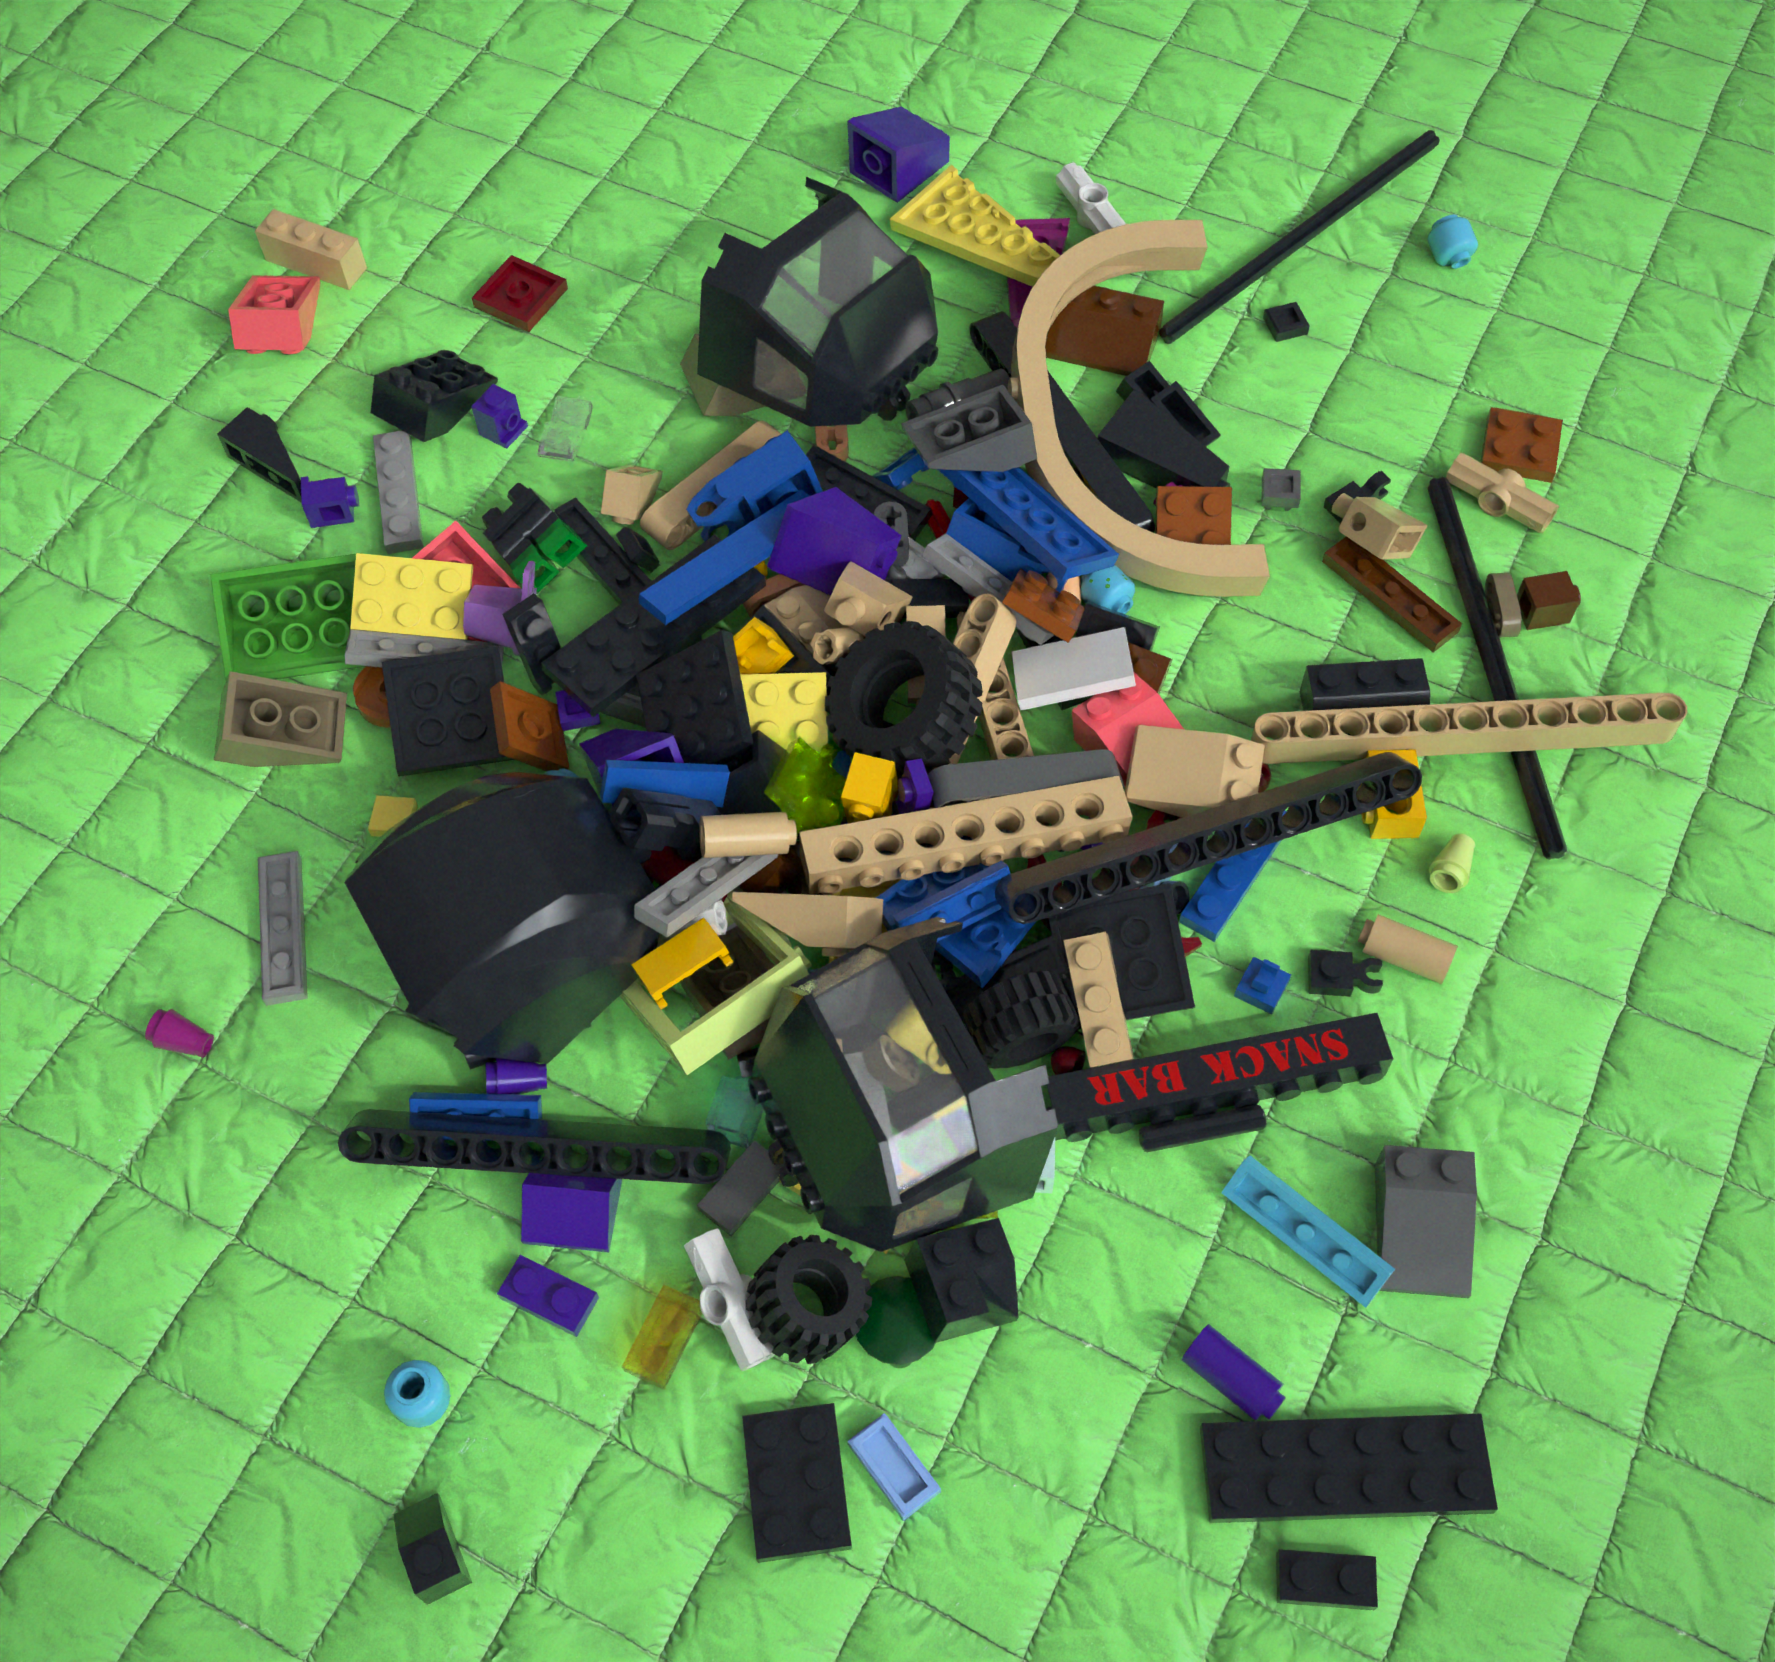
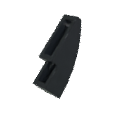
M1150 361L1126 376L1116 390L1117 394L1124 401L1133 390L1141 392L1206 447L1221 436L1178 382L1175 381L1169 385Z

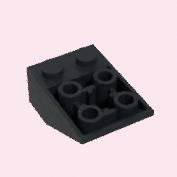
M440 350L436 354L415 359L413 362L399 367H392L390 370L374 375L370 413L422 442H426L448 433L472 409L471 406L492 384H497L498 378L486 372L483 367L470 364L459 358L455 352Z

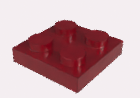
M511 255L475 293L472 301L474 308L530 332L567 291L568 286L565 278Z

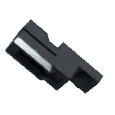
M623 787L610 810V821L617 832L621 833L620 836L627 847L662 851L665 846L674 847L682 860L698 861L702 858L699 837L700 817L722 814L714 803L709 800ZM633 805H637V810H631Z

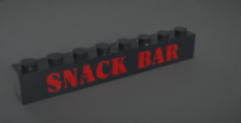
M1372 1013L1048 1076L1049 1084L1043 1087V1097L1046 1108H1055L1058 1123L1055 1141L1066 1139L1068 1142H1078L1089 1138L1092 1133L1108 1130L1109 1133L1118 1134L1132 1129L1134 1125L1142 1123L1160 1124L1173 1121L1178 1116L1192 1114L1195 1117L1215 1113L1219 1108L1229 1106L1241 1108L1256 1105L1260 1100L1275 1097L1278 1101H1286L1299 1096L1301 1092L1315 1089L1320 1093H1327L1340 1088L1343 1084L1359 1081V1084L1362 1085L1372 1084L1381 1080L1386 1075L1393 1061V1056L1378 1013Z

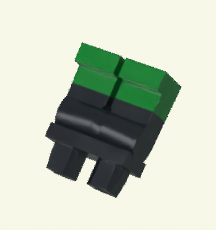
M517 483L508 491L507 497L513 504L505 512L495 507L482 516V520L487 528L483 534L492 542L494 548L512 569L511 573L519 583H523L524 569L529 561H535V572L542 565L545 566L544 573L534 579V588H537L536 594H538L560 573L551 560L565 568L587 545L545 498L532 488L528 489L521 483ZM569 539L572 541L570 548L566 552L557 553V550Z

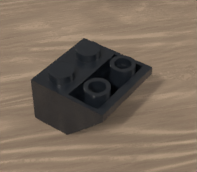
M760 730L752 733L754 744L713 763L715 765H727L730 772L723 807H717L722 815L786 812L787 817L792 815L791 753Z

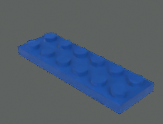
M1020 467L1004 472L937 469L953 483L955 488L967 495L976 503L981 511L986 512L1000 525L1003 531L1015 538L1029 554L1035 556L1049 569L1052 575L1061 581L1114 567L1119 553Z

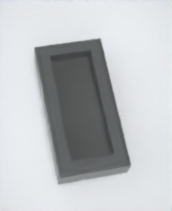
M755 1140L697 1204L698 1210L730 1236L737 1231L778 1184L779 1171L784 1166V1163L772 1164L768 1156L769 1151Z

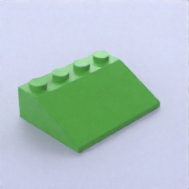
M356 554L210 574L225 680H227L230 671L277 680L366 667L345 664L349 632L352 630L350 626Z

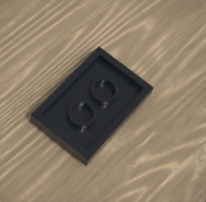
M834 1403L742 1416L757 1562L851 1550L852 1544Z

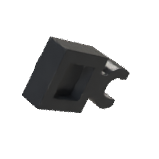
M1311 949L1308 955L1309 994L1351 997L1354 990L1353 986H1358L1360 990L1366 993H1378L1383 986V980L1370 979L1366 973H1379L1382 961L1376 958H1367L1361 963H1353L1352 952Z

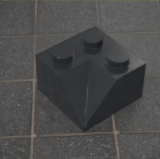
M999 1218L916 1238L904 1261L934 1343L1017 1321L1019 1315L1015 1258Z

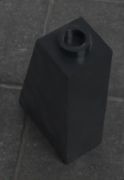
M1137 390L1131 392L1098 434L1097 439L1121 472L1154 488L1166 486L1170 482L1175 483L1177 486L1182 485L1185 487H1230V483L1227 482L1230 466Z

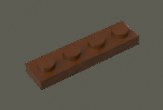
M1347 536L1324 553L1322 562L1433 653L1459 633L1462 626L1460 621L1387 562L1378 558Z

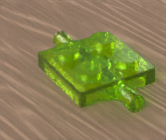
M800 736L788 745L764 792L780 807L782 812H786L788 820L795 821L797 836L800 830L808 831L840 825L845 815L841 795L846 782V778L832 768V763L838 754L837 749L832 751L834 746L826 744L823 745L819 754Z

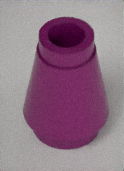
M159 1009L154 1013L147 1025L145 1039L152 1042L154 1048L204 1058L212 1047L214 1035L208 1033L173 1009L168 1011Z

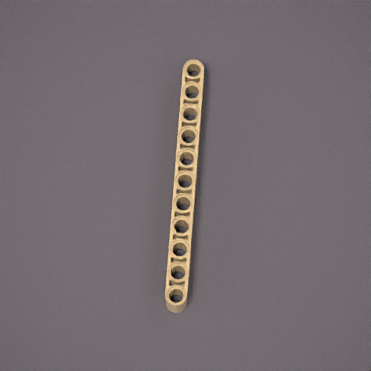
M1646 693L1273 712L1258 717L1250 741L1265 745L1262 762L1265 764L1365 759L1368 750L1416 749L1417 756L1663 744L1673 739L1687 714V705L1683 699L1673 693Z

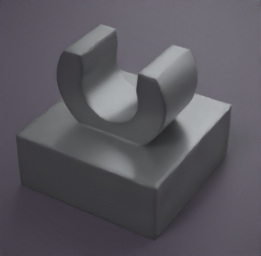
M1264 468L1262 474V506L1268 510L1271 507H1285V511H1289L1291 508H1299L1301 499V470Z

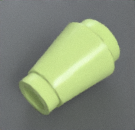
M1465 834L1453 835L1429 867L1430 882L1436 889L1445 893H1456L1468 884L1475 842L1471 837Z

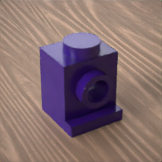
M492 384L471 406L479 435L505 449L528 427L527 421L521 418L516 395L495 384Z
M308 476L301 477L302 507L311 528L354 522V507L359 506V496L355 485L348 486L345 477L311 482Z

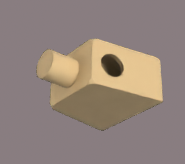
M1343 493L1336 499L1332 507V512L1343 518L1339 526V532L1380 559L1410 558L1428 526L1375 497H1356L1353 499Z
M850 561L839 577L824 611L841 624L847 625L865 636L867 632L875 628L881 631L884 630V625L900 623L906 612V606H909L913 597Z

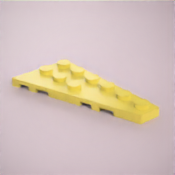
M952 164L890 218L891 230L1032 287L1041 274L1060 256L1046 243L1036 241L1033 238L1032 231L1026 226L1021 228L1017 225L1015 217L989 195L980 194L975 189L974 183L968 178L962 179L958 175V170Z

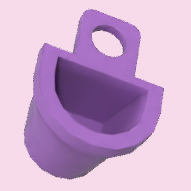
M529 561L524 569L522 589L485 585L473 586L464 601L463 629L466 636L511 648L515 656H520L502 614L533 593L536 594L537 588H534L535 561Z

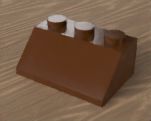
M1094 285L1068 303L1052 323L1046 339V358L1128 376L1151 359L1159 336V330L1161 329L1164 301Z

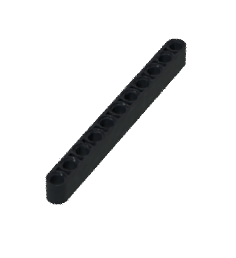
M1384 752L1009 874L997 884L995 898L997 903L1015 922L1020 924L1032 923L1407 799L1419 790L1422 783V774L1417 766L1397 754ZM1251 820V823L1245 828L1248 821ZM1212 832H1214V835L1211 837V839L1207 841L1208 836ZM1177 844L1173 852L1169 853L1172 846ZM1140 855L1138 861L1130 866L1132 861ZM1102 868L1100 874L1092 879L1093 874ZM1064 881L1058 890L1053 891L1057 883ZM1025 893L1024 898L1019 903L1014 904L1015 899Z

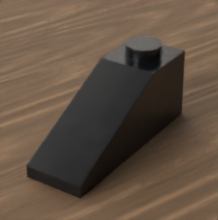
M248 407L245 408L217 433L227 457L302 503L301 480L277 432L278 427L276 423L266 414L260 415Z

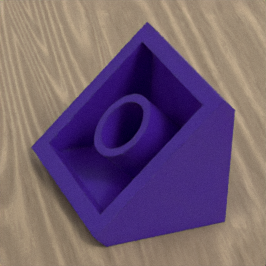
M529 1173L522 1184L521 1242L528 1245L609 1253L622 1179Z

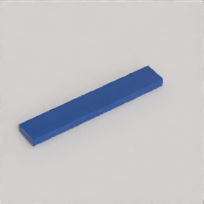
M802 489L641 592L639 594V604L663 624L667 625L771 556L787 504L804 499L810 495Z

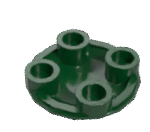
M892 1276L872 1284L871 1288L865 1293L872 1297V1305L866 1311L869 1317L856 1334L857 1341L868 1355L882 1363L890 1364L895 1368H905L912 1362L924 1357L936 1344L931 1336L912 1280L909 1277Z

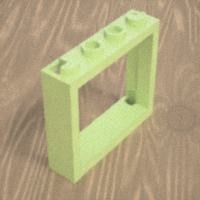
M733 890L727 894L723 902L726 908L727 927L735 923L776 966L681 1032L641 987L643 983L640 978H637L620 995L621 999L686 1075L696 1070L771 1017L782 987L789 986L809 975L807 969L812 967L811 962L804 956L798 945L791 948V942L784 932L777 928L773 929L771 924L732 901Z

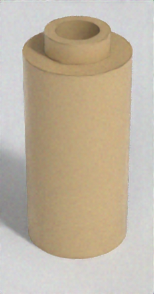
M786 812L701 816L699 823L700 848L703 858L788 854L789 846L795 845L797 839L795 821L788 820Z
M1379 914L1375 922L1369 919L1366 920L1358 942L1365 944L1363 953L1440 984L1443 983L1458 947Z

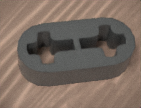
M889 501L880 504L875 509L874 515L886 524L887 518H894L895 528L892 529L902 536L896 549L898 552L897 558L891 566L898 565L902 567L909 560L907 512L901 504Z

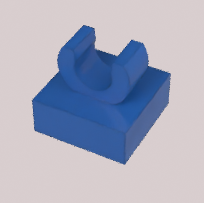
M1253 957L1236 988L1234 997L1272 1015L1290 981L1291 974L1279 969V965L1267 959L1262 961Z

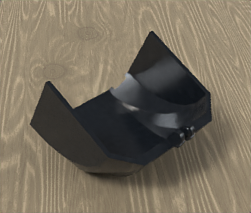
M511 772L483 776L450 789L395 824L357 857L355 868L344 882L415 1016L425 1024L432 1018L457 1038L454 1047L463 1054L548 1064L619 997L624 990L639 978L631 964L656 949L658 945L659 932L634 918L635 904L656 890L641 866L642 863L650 860L652 852L646 849L627 847L620 836L621 833L617 832L611 823L610 814L587 778Z

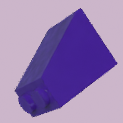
M902 106L853 117L847 121L850 173L897 203L949 162L950 136Z
M837 487L787 504L767 567L772 571L831 595L839 577L850 561L885 580L890 566L897 558L898 552L896 549L902 535Z
M615 728L579 743L599 796L606 760L684 763L674 735L671 733ZM603 803L610 814L614 803ZM633 805L631 810H637V805Z

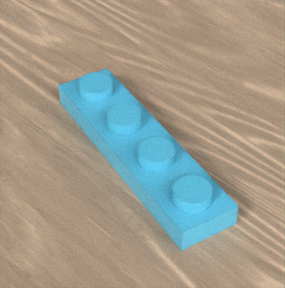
M1252 1156L1244 1159L1221 1192L1365 1308L1395 1270V1268Z

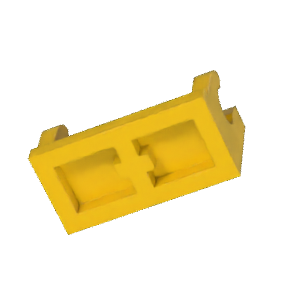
M756 617L733 636L740 675L775 674L794 656L774 629Z
M703 917L631 965L648 993L662 1010L668 1006L662 995L664 991L684 978L689 977L716 957H719L726 967L732 964L733 960L728 955L729 951Z

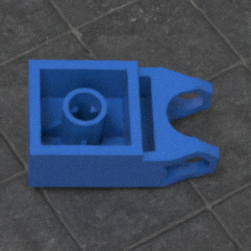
M787 430L781 435L769 439L765 445L750 455L738 459L734 465L711 479L692 498L686 510L697 527L704 526L700 535L705 542L710 538L714 529L726 525L729 529L728 537L801 489L810 496L823 491L810 460ZM713 502L716 504L717 508L710 515L704 517L697 515V509L702 503Z
M970 498L954 511L946 534L1011 582L1020 568L1026 572L1050 573L1044 564L1035 556L1029 554L1009 533L1003 531L1000 525L986 512L981 511ZM1055 577L1058 583L1055 590L1061 592L1068 579L1061 581Z

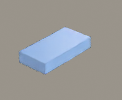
M885 1413L848 1440L851 1450L903 1521L941 1493V1488Z

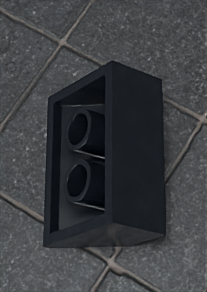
M1423 658L1306 666L1299 691L1303 711L1430 705V687Z

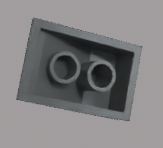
M1004 385L901 423L902 430L929 469L1004 472L1038 459L1032 422Z
M1384 1145L1375 1163L1377 1255L1395 1268V1270L1379 1291L1470 1298L1477 1201L1475 1152Z

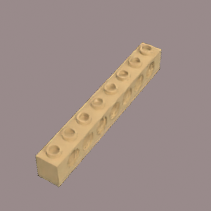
M1114 776L799 832V853L809 895L819 893L832 895L846 888L857 886L875 887L882 882L901 878L904 880H914L932 872L943 871L945 873H953L961 870L963 867L979 865V863L991 866L1006 859L1017 857L1035 858L1045 852L1061 849L1064 851H1074L1084 845L1100 842L1104 844L1128 836L1133 816L1120 777ZM1079 815H1086L1092 819H1084ZM1040 822H1047L1052 826H1044ZM1001 829H1008V830L1012 831L1013 833H1004V832H1001L1000 830H1001ZM968 836L973 838V840H963L959 837ZM928 843L933 845V847L925 848L920 846V844ZM887 850L893 852V854L883 855L879 852ZM851 858L853 861L841 862L838 859Z

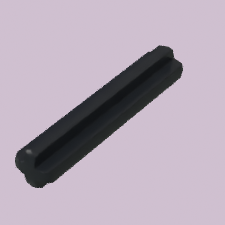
M1256 1104L1154 1124L1139 1129V1141L1144 1152L1148 1153L1263 1130L1266 1127V1116L1262 1107Z

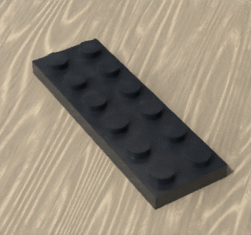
M714 534L541 663L543 672L594 718L638 684L637 674L683 650L766 586L765 576L753 567L667 625L663 624L639 604V594L722 541Z
M1482 1414L1202 1423L1200 1426L1210 1523L1494 1514L1498 1510Z

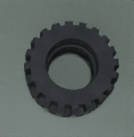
M906 621L903 622V625L899 622L884 625V630L880 631L878 628H875L865 634L866 638L863 641L859 642L856 640L849 647L850 652L845 658L840 657L835 665L838 670L835 676H830L827 685L830 696H825V711L830 715L826 716L828 730L833 733V740L839 748L852 758L856 752L893 761L895 763L897 780L902 778L905 763L909 760L922 758L927 775L934 768L950 764L949 758L955 753L960 755L966 746L963 743L968 735L973 737L977 728V724L974 723L975 717H980L983 703L977 697L982 696L983 691L981 681L977 678L978 671L974 664L967 658V655L940 632L929 625L922 626L919 622ZM924 675V691L914 711L900 723L883 728L884 710L894 691L909 679Z

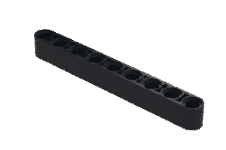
M1001 311L971 323L969 330L972 342L992 371L1002 368L1012 378L1011 361L1017 327L1009 316ZM1048 371L1058 438L1073 470L1083 484L1108 508L1127 521L1154 533L1155 523L1150 510Z
M375 1109L358 1112L338 1139L339 1151L345 1158L356 1163L711 1184L720 1180L725 1172L731 1151L730 1142L727 1137L721 1132L714 1130L424 1112L414 1113ZM357 1131L367 1134L371 1141L361 1138ZM400 1133L411 1137L414 1143L404 1141ZM442 1136L452 1138L457 1146L447 1144ZM485 1139L496 1141L501 1148H492L486 1143ZM527 1142H537L544 1151L532 1149ZM570 1145H581L586 1149L587 1153H577ZM623 1147L631 1155L621 1156L613 1148ZM661 1149L668 1150L675 1158H663L656 1151ZM700 1153H712L718 1160L706 1161L700 1156Z

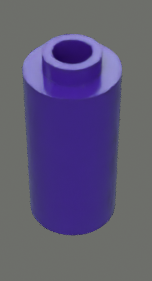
M1210 1324L1200 1332L1181 1359L1183 1363L1255 1421L1261 1415L1270 1420L1286 1398L1279 1392L1284 1385L1280 1380Z

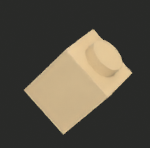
M625 465L606 470L601 514L611 515L612 521L616 523L634 524V520L641 519L644 512L651 506L662 479L663 471L635 465Z

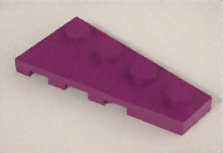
M1070 218L1015 220L1016 224L1021 228L1026 226L1032 231L1033 238L1036 241L1046 243L1060 256L1063 254L1070 228ZM1007 277L1009 317L1018 328L1023 306L1033 287Z

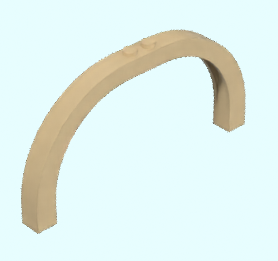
M1202 220L1143 221L1111 228L1088 237L1069 248L1041 274L1029 293L1020 317L1012 351V378L1008 380V392L1032 422L1038 459L1025 463L1028 475L1119 553L1115 565L1127 576L1151 586L1178 593L1221 597L1260 596L1270 577L1264 544H1196L1167 538L1145 530L1127 521L1096 498L1077 476L1064 454L1054 419L1045 350L1046 335L1058 314L1079 294L1110 278L1141 271L1199 270L1207 250Z

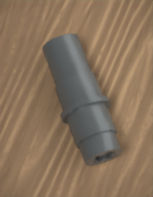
M1000 368L972 379L966 378L952 384L950 382L942 383L938 389L924 393L918 398L906 402L907 419H914L1000 385H1004L1008 390V380L1010 377L1004 369Z

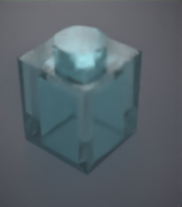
M722 1075L705 1121L707 1130L719 1131L727 1137L730 1144L748 1148L753 1142L764 1109L761 1103L755 1104L750 1095L748 1080L751 1078L736 1076L734 1079Z

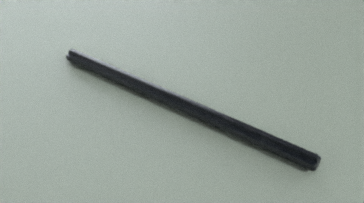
M1428 130L1167 322L1159 330L1160 337L1167 344L1173 343L1413 165L1439 144L1440 139L1436 136L1435 131Z
M1445 477L1433 478L1430 480V485L1427 489L1494 701L1519 700L1449 481ZM1536 750L1511 752L1543 856L1549 860L1559 859L1565 855L1567 845Z

